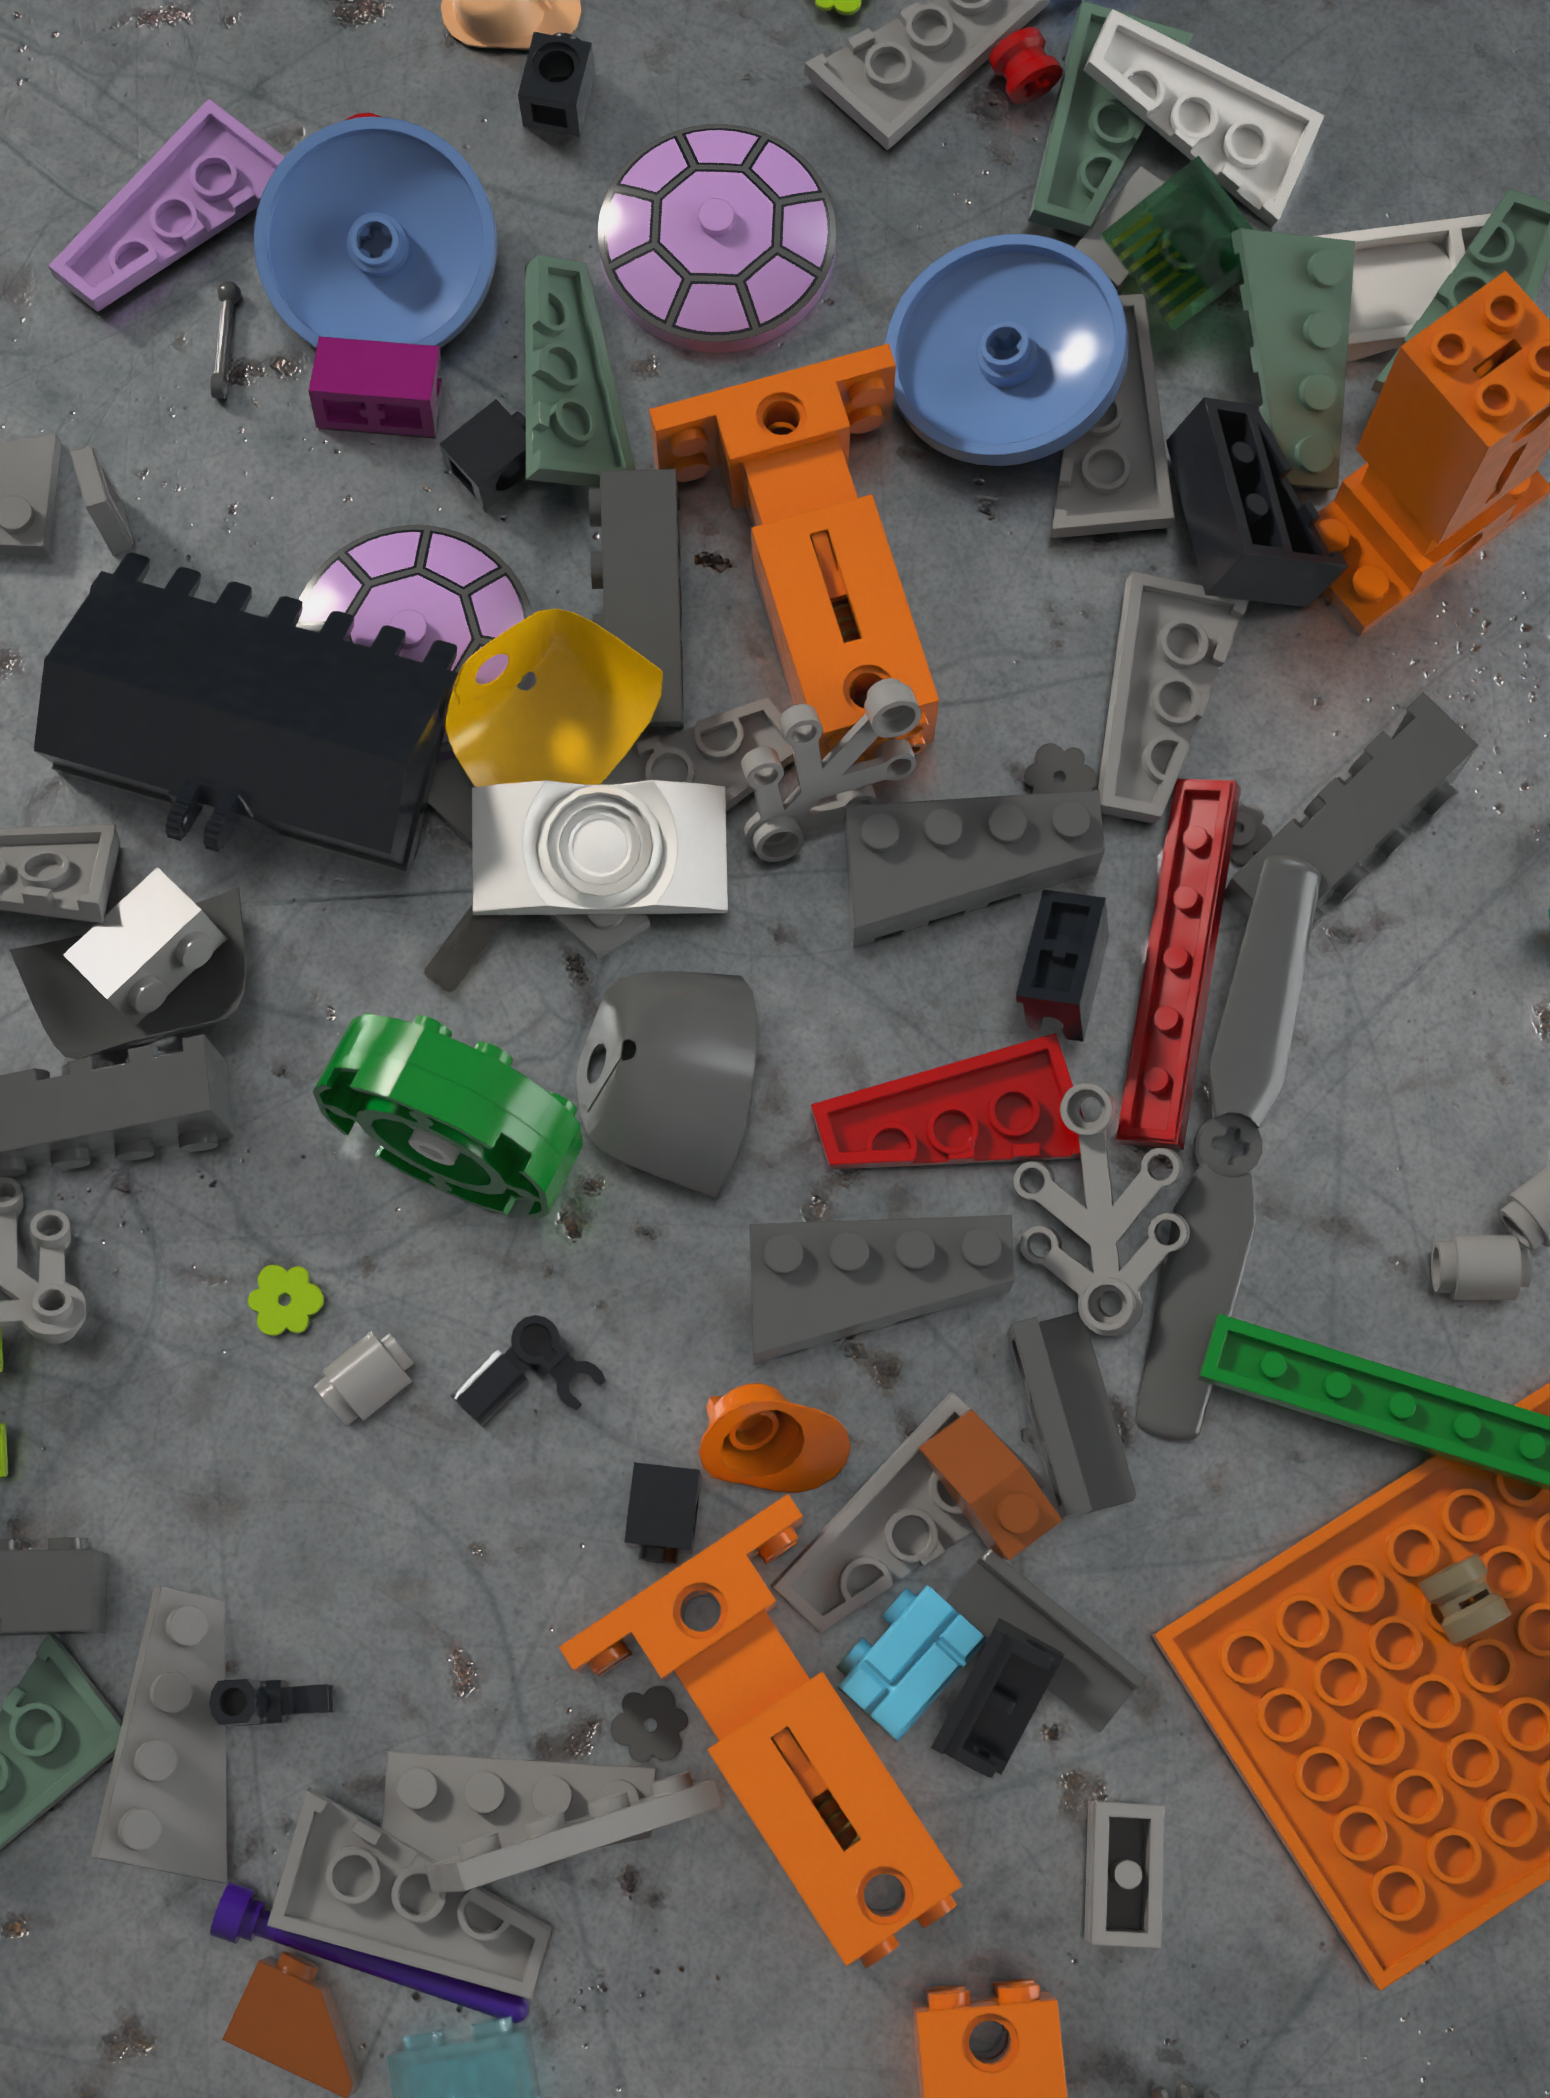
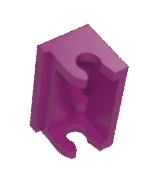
M319 336L308 390L316 428L436 437L442 393V378H437L441 358L439 346Z

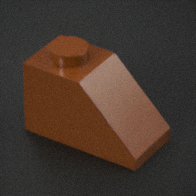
M972 1409L965 1412L918 1447L920 1453L984 1544L1002 1559H1012L1063 1521L1025 1466Z
M282 1951L279 1960L271 1956L259 1960L222 2040L343 2098H349L357 2091L362 2076L330 1984L315 1978L320 1968L316 1964L286 1951Z

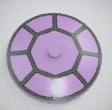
M728 124L692 126L677 130L651 142L637 152L618 172L606 193L600 211L598 245L601 266L607 285L615 300L637 325L651 335L666 343L693 351L709 353L741 351L760 346L785 334L806 317L817 304L827 287L835 262L836 219L830 195L822 179L809 162L795 149L767 133L748 127Z
M404 525L366 534L342 547L328 558L311 577L299 598L303 602V612L296 627L319 633L332 611L344 612L354 616V627L348 638L349 642L371 648L381 628L385 625L393 626L406 632L405 643L399 654L401 657L423 662L434 641L442 640L455 644L457 646V656L451 671L459 673L463 664L471 655L509 628L531 616L533 612L527 594L517 576L500 556L474 538L450 529L429 525ZM499 654L488 659L479 668L476 674V682L478 684H486L495 680L505 670L508 664V656ZM528 672L521 682L517 684V687L521 690H529L534 673ZM446 730L437 763L456 757L448 741Z

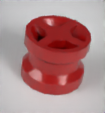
M1035 27L1023 28L1010 34L993 49L989 56V64L996 75L1005 77L1007 81L1005 91L1014 104L1022 105L1042 97L1062 77V67L1054 56L1046 54L1044 51L1046 41L1038 28Z

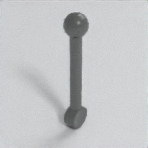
M230 281L223 282L217 290V296L222 302L215 372L211 376L212 398L225 399L227 396L226 373L234 304L241 297L240 288Z

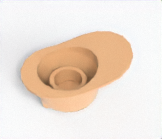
M442 0L441 3L443 23L452 37L467 46L479 48L529 50L533 32L549 35L555 33L572 34L578 26L582 12L580 0Z

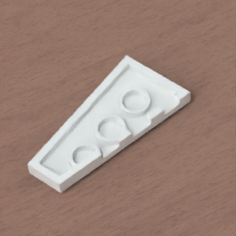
M1112 9L1104 22L1083 70L1272 228L1282 215L1325 115Z

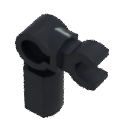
M533 1315L525 1317L517 1323L512 1331V1346L504 1354L496 1349L450 1396L476 1423L483 1427L528 1381L523 1373L529 1367L542 1380L548 1375L557 1382V1394L560 1401L573 1411H577L582 1406L569 1390V1383L574 1377L585 1375L598 1387H601L606 1380L602 1371L595 1364L587 1361H576L569 1355L574 1347L559 1334L552 1321L543 1316Z
M286 1680L217 1681L211 1691L209 1704L211 1714L219 1725L247 1726L287 1723V1715L334 1712L333 1685L328 1684L286 1687Z

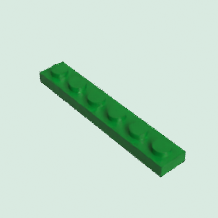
M1223 1314L1217 1315L1198 1380L1550 1491L1549 1416Z

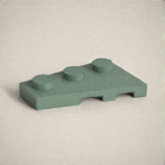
M48 1633L36 1651L37 1657L18 1686L12 1688L0 1707L2 1709L0 1712V1850L115 1755L122 1726V1720L56 1635Z

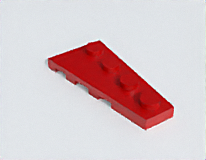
M1056 1033L811 1104V1112L829 1170L1081 1158L1079 1134L1070 1130L1061 1117V1101L1066 1092L1073 1087V1083ZM1080 1108V1114H1081L1082 1118L1084 1119L1083 1114H1082V1111H1081V1108Z

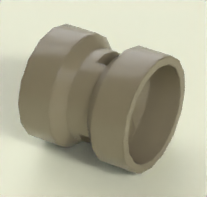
M1478 1553L1468 1556L1418 1583L1427 1602L1437 1605L1444 1617L1441 1627L1451 1645L1462 1642L1494 1626L1512 1614L1502 1595L1493 1593L1486 1582L1488 1570ZM1473 1597V1601L1462 1607L1459 1606V1603Z

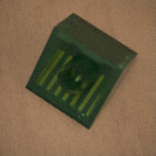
M1197 156L1103 231L1100 236L1174 333L1243 280L1240 254H1234L1231 233L1240 228L1254 229L1202 159Z

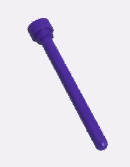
M232 1882L227 1884L213 1918L210 1935L237 1944L240 1938L252 1942L254 1937L258 1936L510 2023L522 2022L529 2012V2005L526 1999L518 1995L267 1926L271 1911L265 1909L266 1901L255 1898V1890Z

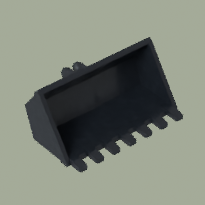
M127 553L113 574L100 571L91 585L90 593L44 659L34 751L53 763V770L172 805L165 824V832L167 837L181 841L186 837L187 832L190 831L199 814L210 816L204 829L203 843L205 849L219 852L224 848L235 827L241 825L402 873H410L445 733L444 725L448 704L458 676V672L451 671L457 656V646L455 644L436 640L430 647L423 662L399 656L406 638V632L400 628L389 625L383 626L371 648L349 642L348 638L354 627V616L344 612L332 611L319 633L296 627L303 612V602L287 596L280 597L269 616L265 618L245 612L252 597V588L249 585L229 582L216 603L195 598L194 595L201 583V573L186 567H179L164 589L143 583L150 569V559L140 554Z

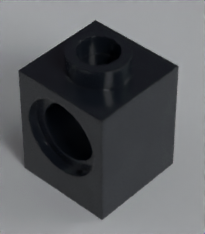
M533 32L518 92L523 126L580 137L595 78L592 42L582 41L568 33L549 35ZM556 76L568 77L563 82L555 83L548 81Z
M497 399L439 443L446 469L484 512L526 479V417L519 411L510 415Z
M634 1462L624 1543L627 1547L639 1548L638 1560L662 1564H677L678 1553L693 1554L702 1480L700 1470Z

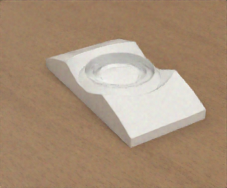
M1491 214L1315 236L1355 241L1347 362L1356 361L1401 346L1409 331L1425 312L1449 274L1453 272Z
M545 780L472 787L473 915L727 913L725 786L660 780L614 785H583Z

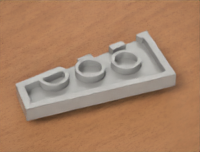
M690 1771L650 1783L653 1795L630 1802L627 1792H622L587 1803L590 1815L566 1822L563 1812L524 1823L525 1835L500 1842L498 1833L461 1843L457 1845L460 1855L425 1865L432 1893L470 1890L723 1807L716 1779L693 1783Z

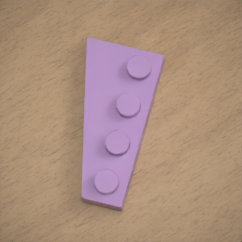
M208 99L48 267L55 279L98 312L256 209L269 178L284 159V156L215 102Z

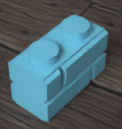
M928 1585L918 1596L907 1587L881 1616L890 1625L888 1630L873 1646L862 1638L836 1667L846 1676L837 1688L895 1742H898L987 1641L983 1634Z

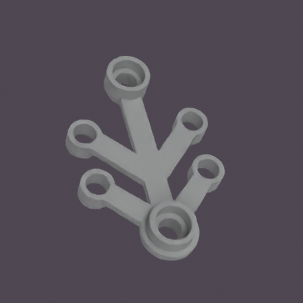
M894 678L883 679L872 685L867 692V699L864 704L866 713L822 761L818 739L823 733V727L815 708L808 704H798L783 712L779 724L786 742L792 746L798 787L782 803L778 783L784 776V769L775 749L771 747H758L749 751L743 757L741 767L748 785L754 789L758 808L754 816L747 821L743 830L744 839L751 851L757 853L758 857L764 861L779 862L786 860L800 851L804 844V833L844 822L846 806L879 804L871 784L886 779L891 781L901 780L915 771L917 759L910 743L905 739H890L877 748L875 759L852 765L878 736L883 738L899 737L910 732L919 723L921 709L913 690L908 685ZM836 795L837 801L813 807L820 799Z
M1082 1083L1073 1086L1066 1092L1061 1101L1060 1112L1065 1125L1070 1130L1079 1134L1086 1207L1055 1182L1052 1169L1043 1162L1029 1161L1021 1164L1014 1173L1013 1185L1021 1197L1039 1202L1091 1246L1093 1272L1062 1249L1060 1235L1050 1226L1039 1225L1027 1229L1020 1239V1250L1027 1261L1033 1264L1044 1265L1079 1295L1078 1312L1083 1323L1090 1330L1103 1336H1118L1128 1332L1138 1323L1143 1312L1141 1286L1169 1252L1177 1251L1186 1245L1190 1236V1228L1187 1221L1179 1214L1170 1212L1157 1215L1149 1224L1148 1240L1121 1270L1118 1241L1160 1189L1171 1186L1179 1180L1182 1175L1183 1164L1180 1156L1171 1149L1155 1148L1150 1150L1142 1159L1139 1174L1115 1204H1113L1106 1129L1111 1126L1115 1119L1116 1104L1111 1093L1104 1087L1097 1084ZM1089 1097L1096 1098L1102 1107L1100 1117L1094 1122H1087L1080 1114L1081 1103ZM1158 1155L1169 1157L1173 1164V1172L1165 1180L1155 1178L1151 1172V1162ZM1032 1168L1040 1170L1045 1179L1043 1188L1037 1193L1028 1191L1023 1181L1025 1173ZM1164 1220L1176 1222L1180 1229V1237L1172 1245L1163 1243L1158 1237V1227ZM1038 1232L1046 1234L1052 1244L1049 1254L1045 1257L1035 1255L1030 1247L1032 1237ZM1107 1291L1116 1292L1122 1299V1309L1116 1316L1106 1314L1101 1308V1297Z
M0 1177V1196L12 1197L9 1201L0 1202V1290L13 1299L0 1301V1328L23 1326L29 1334L42 1343L60 1344L66 1342L77 1334L87 1316L84 1295L77 1287L66 1283L65 1249L71 1242L69 1219L60 1211L45 1210L36 1214L31 1220L32 1245L40 1252L38 1283L18 1268L17 1216L21 1213L24 1206L22 1187L13 1178ZM46 1229L60 1230L59 1233L51 1236L41 1234ZM49 1307H61L53 1311L45 1310Z

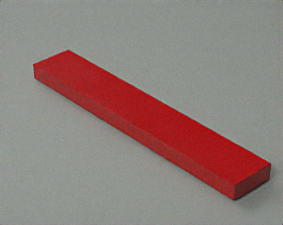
M1177 778L1174 786L1116 1139L1123 1145L1184 1150L1241 794V787L1235 780Z

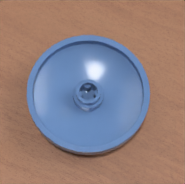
M389 117L354 118L326 126L311 134L295 146L276 167L267 182L257 208L254 225V252L263 288L280 317L301 338L317 348L319 336L432 345L442 348L465 329L482 306L489 291L497 261L498 242L494 213L479 178L463 156L447 141L419 125Z
M1003 234L982 238L962 245L933 262L912 282L901 297L893 312L885 339V344L889 343L896 364L894 400L910 428L924 442L949 457L968 463L988 466H1008L1038 460L1056 453L1082 437L1105 414L1121 387L1129 357V335L1125 314L1117 290L1110 278L1098 264L1080 250L1064 242L1032 234Z

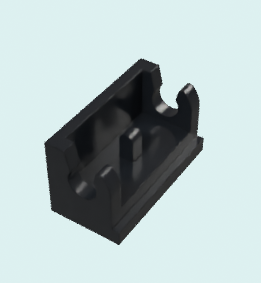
M1043 889L1016 992L1017 1003H1023L1025 1021L1032 1030L1039 1032L1043 1017H1051L1062 1023L1061 1030L1067 1040L1084 1042L1109 938L1105 897Z
M999 1618L931 1748L941 1754L948 1755L987 1777L993 1778L995 1772L1002 1775L1065 1654Z

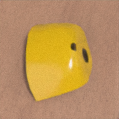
M561 609L541 610L497 636L471 655L463 664L456 678L446 713L444 726L448 741L457 760L474 787L545 780L583 785H600L625 757L652 720L662 695L663 671L596 623L570 611ZM499 654L508 656V664L505 670L495 680L486 684H478L476 682V674L479 668L488 659ZM528 672H533L537 678L535 685L527 691L519 689L517 684L521 682Z

